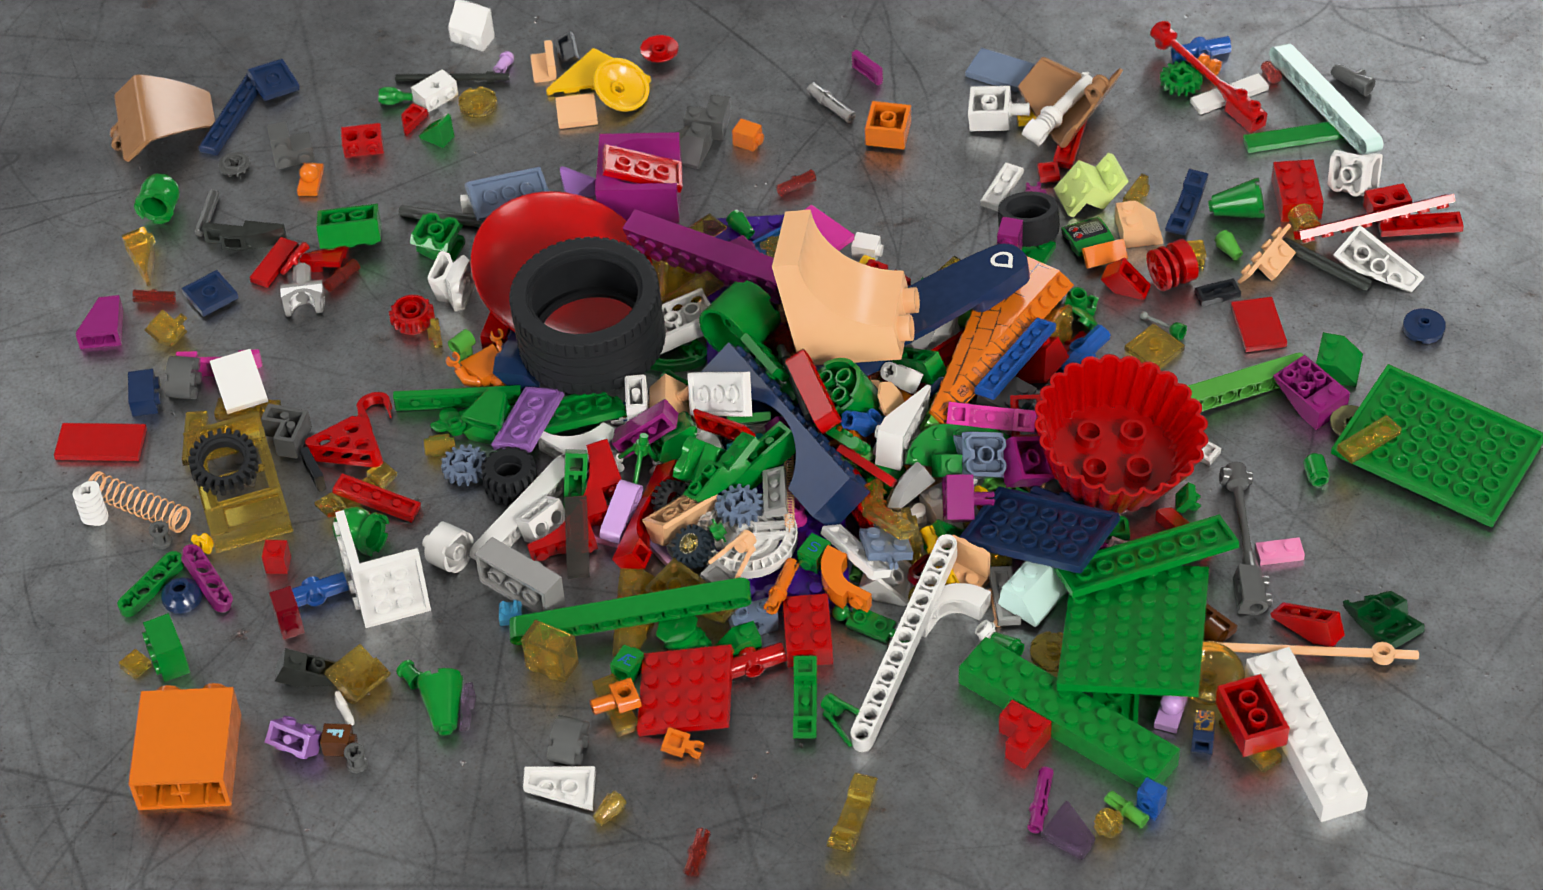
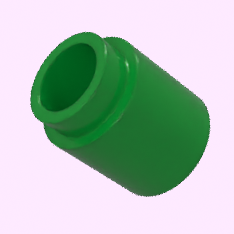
M1317 453L1309 454L1303 460L1308 481L1315 487L1327 484L1330 473L1324 456Z

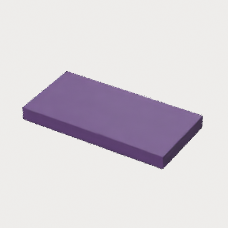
M525 387L505 420L501 431L498 432L491 444L493 450L519 447L521 451L524 449L532 452L563 399L564 392L552 388Z

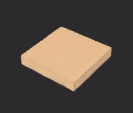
M594 93L556 97L559 129L598 125Z

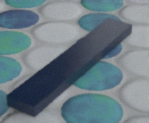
M247 74L199 145L200 152L218 156L255 99L258 90Z

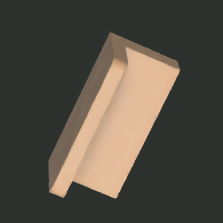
M552 40L544 41L546 53L531 54L535 83L557 80Z

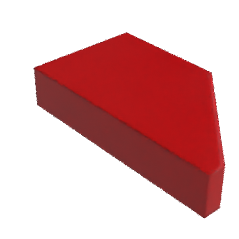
M412 103L401 114L404 135H409L429 115L427 109Z

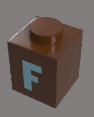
M324 723L320 740L323 755L344 756L346 746L357 743V734H354L352 724Z

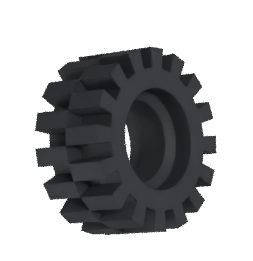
M670 479L666 480V482H660L661 487L656 486L654 488L657 490V493L652 492V496L655 497V500H651V504H655L652 507L653 510L657 511L666 506L668 496L672 492H676L678 498L682 496L688 488L687 484Z

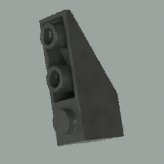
M285 648L276 665L275 681L295 687L348 686L351 665Z

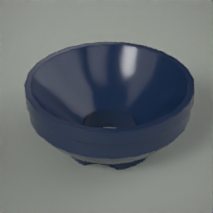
M185 577L176 578L168 582L162 589V604L166 610L172 613H187L200 604L202 591L195 580ZM177 585L186 586L183 591H173L174 587Z

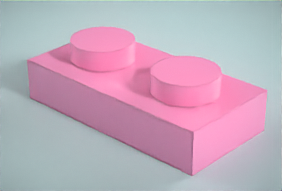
M1300 537L1255 543V550L1260 565L1301 561L1305 557Z

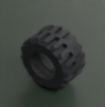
M506 447V449L499 448L497 452H491L489 454L490 457H486L481 466L485 492L491 500L495 499V502L499 504L501 502H504V505L513 503L537 478L533 456L524 449L521 451L519 447L514 449L511 447Z

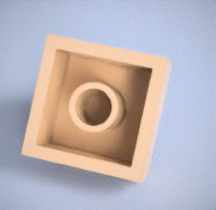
M664 374L650 386L649 408L666 399L678 413L686 411L690 415L689 391L686 384ZM690 416L691 419H692L693 422H694V421H695V417H694V416Z

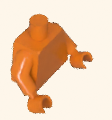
M498 328L500 335L498 338L494 337L492 331L490 333L491 341L495 342L497 346L492 344L459 362L460 355L455 351L452 353L455 361H452L447 356L446 364L455 368L454 372L463 385L471 388L507 386L493 374L495 356L502 350V329Z

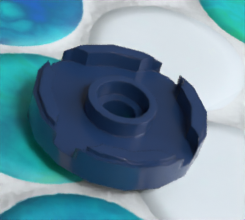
M1414 309L1407 313L1403 320L1405 335L1414 342L1417 340L1422 341V344L1437 342L1443 337L1446 328L1443 316L1431 309Z

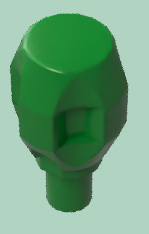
M394 87L378 89V102L384 105H395L403 102V100L412 101L413 99L412 93H403V91Z

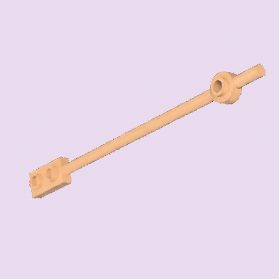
M1203 642V651L1270 653L1290 647L1293 655L1372 658L1375 663L1380 665L1391 664L1394 659L1418 660L1419 658L1418 650H1398L1386 642H1378L1372 648Z

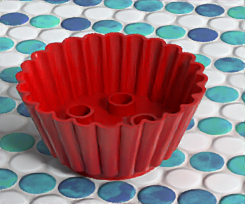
M1106 354L1101 359L1093 356L1086 357L1081 361V364L1069 363L1065 366L1064 373L1059 372L1051 376L1050 385L1043 387L1040 391L1042 401L1035 405L1037 419L1034 426L1055 479L1059 481L1061 488L1066 492H1070L1074 500L1083 501L1085 506L1107 511L1112 510L1116 513H1123L1125 510L1133 512L1141 507H1147L1194 472V466L1203 459L1204 453L1202 449L1209 441L1208 436L1204 433L1208 427V421L1204 416L1200 415L1202 404L1197 399L1191 398L1192 390L1186 384L1178 383L1177 376L1174 373L1161 371L1160 367L1154 362L1141 363L1134 356H1125L1120 359L1114 354Z

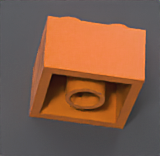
M872 101L865 126V145L905 149L911 125V105Z

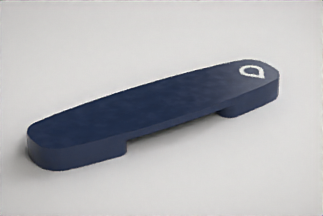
M996 244L908 286V288L917 287L920 299L919 312L910 313L913 317L915 330L913 341L936 330L970 309L976 312H985L1027 284L1030 279V269L1025 253L1012 244ZM905 341L904 346L912 343L913 341ZM891 360L857 362L855 364L866 376H869L881 370L883 364L891 362ZM815 365L817 371L824 366V365Z

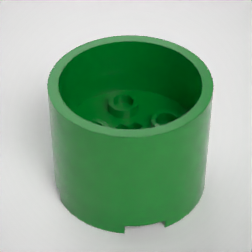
M747 280L744 283L735 281L700 314L699 324L706 340L717 352H720L728 342L735 347L739 345L744 349L746 345L740 338L745 332L763 343L779 328L781 323L780 313L774 310L769 302L771 297L761 287Z
M834 358L824 362V366L818 370V373L841 420L842 414L846 410L866 413L869 409L873 408L883 415L879 409L878 388L852 360Z

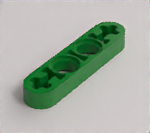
M177 551L168 552L118 600L117 605L120 614L124 617H132L153 599L184 568V563L181 560L182 554ZM156 574H164V577L159 580L153 579ZM143 588L149 589L146 594H138L139 590Z

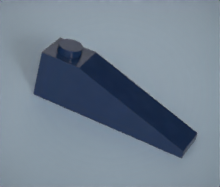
M510 330L508 340L502 344L501 352L495 356L493 374L507 386L520 385L521 392H523L525 387L539 388L540 382L527 371L522 362L516 333Z

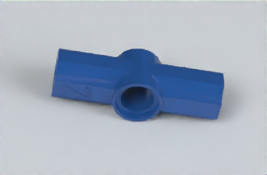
M1229 36L1206 40L1204 37H1196L1190 43L1182 45L1197 59L1203 53L1211 58L1214 55L1230 53L1232 50ZM1171 47L1173 63L1175 61H1187Z
M1097 324L1085 337L1073 341L1069 346L1070 351L1067 352L1069 358L1056 372L1064 373V368L1069 363L1081 364V361L1086 357H1096L1095 353L1110 340L1111 334L1102 325Z
M873 408L869 409L866 413L846 410L842 414L841 425L843 429L855 430L860 435L868 437L870 434L875 433L877 425H881L886 416L881 415Z
M343 572L322 579L309 577L301 583V586L292 588L298 607L306 604L319 606L325 602L327 597L349 590Z

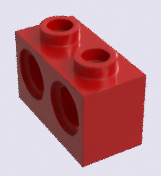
M380 123L341 127L342 147L345 158L384 153Z
M1404 183L1366 190L1363 207L1367 213L1412 203V198Z

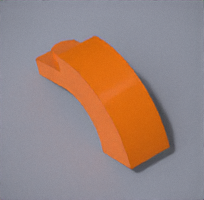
M827 545L821 560L824 591L826 594L828 593L830 600L842 609L849 603L855 609L868 612L872 607V594L845 579L843 573L848 567L847 554Z

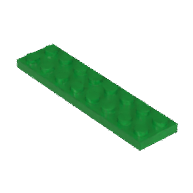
M1218 514L1099 550L1081 574L1055 568V572L1071 597L1076 598L1239 548V540L1221 515Z

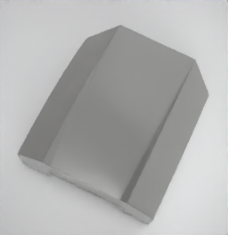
M916 462L898 479V484L895 488H892L884 506L886 513H896L935 482L924 466Z

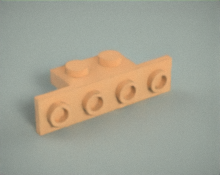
M1289 223L1283 228L1280 226L1276 228L1271 234L1273 238L1271 240L1268 239L1261 246L1263 250L1261 252L1258 251L1251 258L1252 264H1247L1241 270L1242 276L1237 281L1239 284L1249 278L1257 268L1271 281L1279 275L1296 254L1282 239L1291 227Z

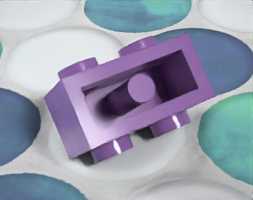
M283 716V718L270 721L265 743L275 746L278 750L290 752L297 758L308 759V757L318 755L322 732L317 731L313 725H302L297 723L293 717Z

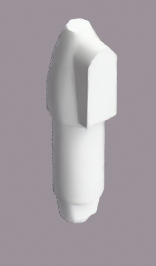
M336 691V706L340 710L345 722L353 726L355 724L354 717L348 708V704L341 692Z

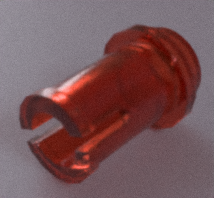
M1271 61L1262 63L1261 70L1266 74L1267 80L1273 84L1279 83L1282 80V72L1276 69Z

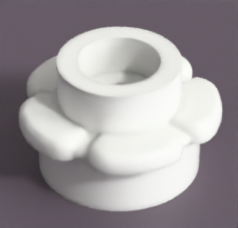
M983 620L977 626L975 634L979 636L980 641L985 637L990 639L991 635L996 632L995 623Z

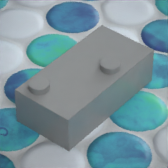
M493 537L475 553L480 582L512 601H521L522 607L536 613L560 609L566 604L562 577L544 567L539 561H533Z

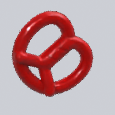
M302 242L288 258L280 270L281 275H285L293 265H298V259L301 254L310 248L307 242Z

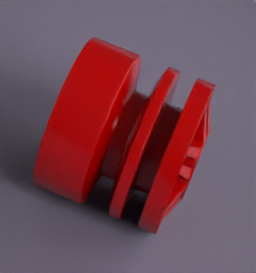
M1184 239L1168 243L1166 247L1160 246L1157 249L1149 250L1147 253L1146 262L1149 274L1156 287L1161 291L1177 287L1179 283L1191 282L1198 277L1199 268L1195 253Z

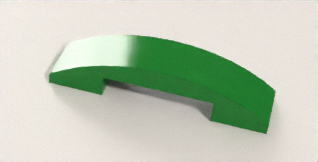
M794 656L793 739L817 738V656Z

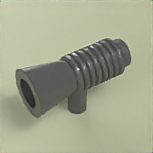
M1335 64L1331 69V74L1335 79L1350 87L1353 86L1364 96H1368L1375 86V79L1365 76L1366 71L1364 69L1354 71L1343 64Z

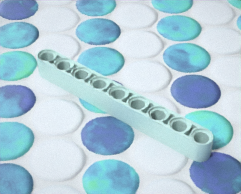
M1288 43L1270 49L1269 55L1272 63L1359 154H1370L1382 150L1383 140L1378 132L1292 44Z

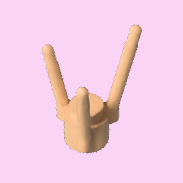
M743 530L724 549L708 560V563L712 564L733 547L739 553L747 552L735 575V578H740L751 555L756 551V548L753 546L757 542L755 535L749 530Z

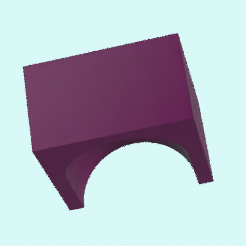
M679 132L599 134L595 184L596 201L614 210L626 221L634 209L673 223H680L681 193H678L677 183L639 184L603 176L604 144L682 162Z

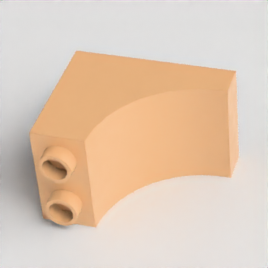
M811 210L785 212L772 269L796 352L804 348L814 365H824V362L834 358H847L854 363L902 359L905 341L914 340V321L910 313L919 312L920 299L917 287L908 288L904 271L870 267L843 255L820 233L813 220Z

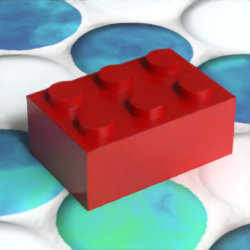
M1314 159L1273 162L1271 180L1281 222L1322 219L1324 201Z
M828 593L787 596L783 601L788 668L794 667V656H817V665L833 664Z
M1261 674L1217 686L1215 704L1243 757L1287 745L1290 727Z

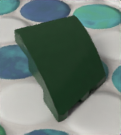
M1393 591L1382 592L1377 595L1364 596V600L1352 603L1349 599L1343 601V607L1364 631L1377 642L1389 643L1395 649L1425 632L1424 623L1408 615L1407 599Z

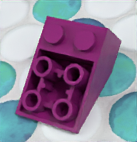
M1306 355L1301 356L1273 375V378L1300 417L1315 430L1328 423L1335 410L1341 406L1348 405L1350 392Z

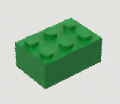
M378 203L319 210L317 212L316 228L320 249H334L340 246L354 247L357 244L365 243L373 245L381 242L382 225Z

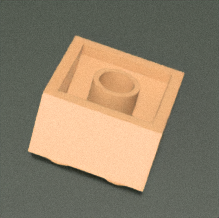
M1136 200L1116 203L1115 223L1119 237L1124 239L1126 248L1163 244L1155 212Z

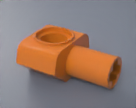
M631 677L609 684L610 694L589 700L594 715L615 708L620 714L641 707V701Z

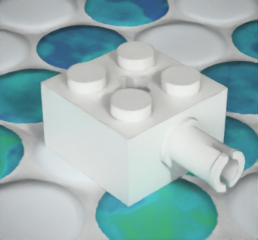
M1010 86L971 87L968 108L970 131L1009 130L1012 115L1030 116V103L1012 104Z

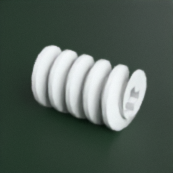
M87 481L77 486L72 494L81 521L84 524L94 526L105 524L109 515L99 484L96 481Z

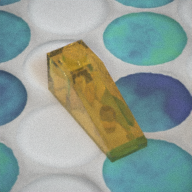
M143 226L121 236L125 250L148 287L152 282L155 258L153 244H156L153 234L148 233Z

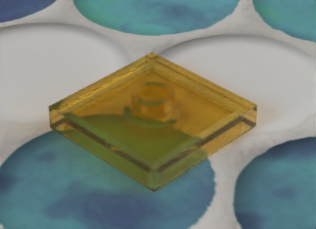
M1154 323L1125 345V351L1139 359L1140 362H1154L1160 369L1185 350L1183 343Z

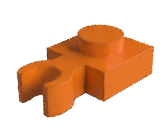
M668 727L660 751L683 758L684 753H688L691 757L700 759L701 752H697L694 749L699 748L703 750L704 743L701 741H690L691 734Z

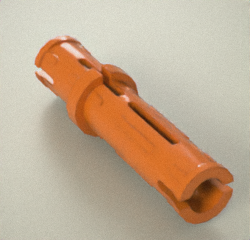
M793 558L786 559L774 587L772 586L769 590V598L764 605V610L767 609V613L776 614L781 602L786 599L787 589L799 567L797 560Z

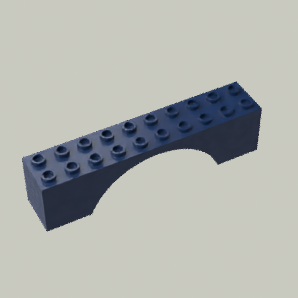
M728 342L701 372H750L752 413L770 411L772 414L783 416L791 428L794 437L796 463L788 489L812 517L826 526L840 524L870 493L865 486L867 482L859 474L856 475L853 472L854 467L848 461H843L841 458L842 454L836 451L837 449L834 446L831 447L828 444L830 441L824 434L817 432V427L814 426V423L811 420H805L801 408L792 404L794 400L786 392L780 390L782 387L775 380L768 377L765 373V368L758 366L754 360L755 357L749 353L747 354L741 346L735 347Z

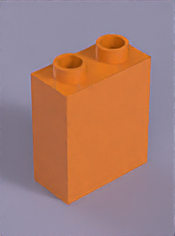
M210 683L199 689H180L176 686L165 685L159 687L156 691H141L128 783L138 810L232 805L241 711L233 687Z

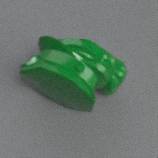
M695 616L658 623L656 636L664 641V647L668 648L669 651L712 646L711 640L705 636L706 632L697 627L698 618Z

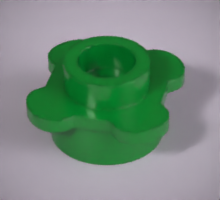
M711 519L713 524L708 526V529L716 542L721 539L727 542L724 537L727 532L722 523H716L714 519Z

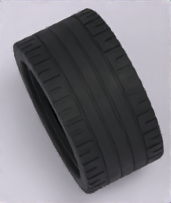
M578 237L573 240H565V242H557L556 245L552 244L547 249L544 248L539 251L540 253L533 255L532 259L526 261V264L520 268V271L517 272L516 277L513 279L509 302L520 357L527 371L536 380L546 386H550L552 389H558L561 392L566 391L569 394H602V392L607 393L613 389L617 390L622 386L625 387L626 376L644 375L656 363L663 350L666 338L659 281L654 266L639 250L615 239ZM601 297L615 299L632 308L629 314L619 323L593 333H564L544 324L547 318L558 308L585 298Z

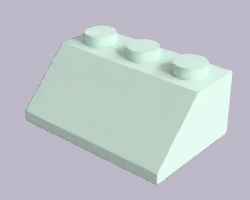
M1026 561L1002 587L998 604L1011 613L1019 615L1021 619L1034 627H1037L1068 590L1055 572V568Z

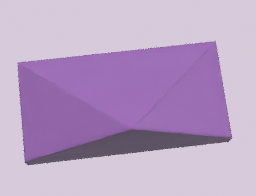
M563 166L560 167L561 183L565 192L584 197L596 195V178Z

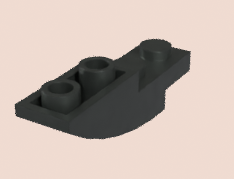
M245 220L243 226L204 222L202 227L205 242L219 243L222 246V250L259 249L275 245L280 237L287 239L284 224Z

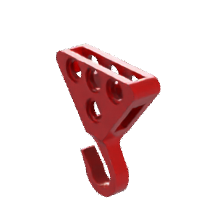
M383 392L366 394L357 402V416H350L305 440L306 447L308 446L315 461L374 468L380 467L384 462L366 410L372 405L382 404L385 406L389 417L392 418V404L389 396ZM324 440H330L329 442L321 445L320 443ZM334 451L330 456H323L325 452ZM346 453H353L349 458H341ZM365 455H370V459L368 460H361L360 458Z

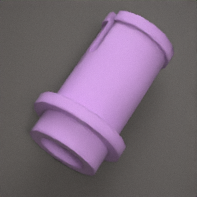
M509 51L499 55L500 59L493 68L495 73H505L508 66L514 62V56Z

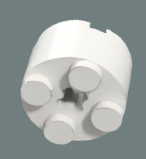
M442 521L433 529L430 535H426L423 539L422 545L425 547V558L428 563L447 572L458 573L470 560L468 554L474 544V539L470 533Z

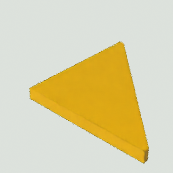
M595 48L591 49L546 89L547 95L563 91L564 94L580 92L579 89L587 88L595 90L593 77L596 69L602 62L613 57ZM645 74L648 83H650L651 76Z

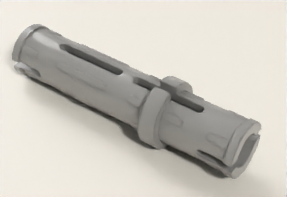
M814 82L808 86L807 93L816 98L819 104L828 107L847 123H851L855 119L856 113L835 99L828 90H823Z

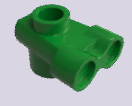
M1074 287L1071 292H1067L1064 304L1080 307L1093 317L1099 297L1087 296L1083 288Z

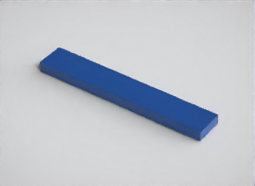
M1036 318L975 387V394L994 400L1056 330V323Z

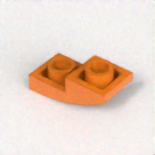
M1124 239L1082 249L1087 269L1113 263L1124 257L1128 259Z

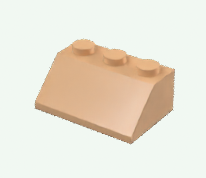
M682 495L644 518L643 522L652 542L666 546L671 539L676 537V533H682L680 531L681 528L687 529V525H697L702 515H706V512L714 510L717 495L701 502H696Z

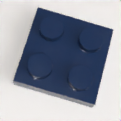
M283 59L247 70V75L264 101L300 89V84Z
M218 270L181 288L184 296L203 317L239 298L235 289Z

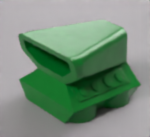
M436 213L423 214L411 233L410 244L416 245L418 253L433 261L436 260L439 252L443 251L449 253L452 262H455L465 245L464 236L459 234L463 224L458 223V220L453 217L441 219Z
M488 389L461 415V420L468 423L463 433L469 440L488 445L492 444L513 408L508 404L507 394L502 391Z
M689 436L683 444L681 457L675 464L673 477L687 483L693 482L710 460L717 463L726 450Z

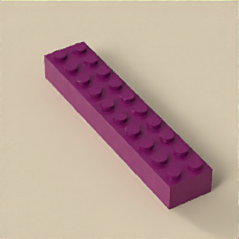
M634 209L622 228L632 247L639 250L641 254L650 256L655 261L667 262L672 267H681L691 274L695 272L708 280H717L725 286L732 285L735 281L744 283L747 280L753 282L771 297L770 300L773 303L782 304L772 269L773 257Z

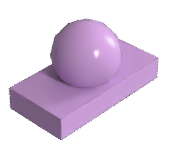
M1163 696L1154 728L1177 734L1188 697Z

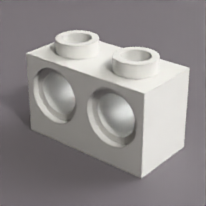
M545 496L515 520L524 541L531 543L556 530L568 519V516L559 498Z

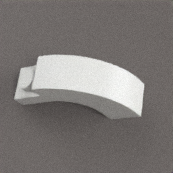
M967 583L944 585L922 636L926 638L936 622L947 614L961 613L980 621L991 605V591Z

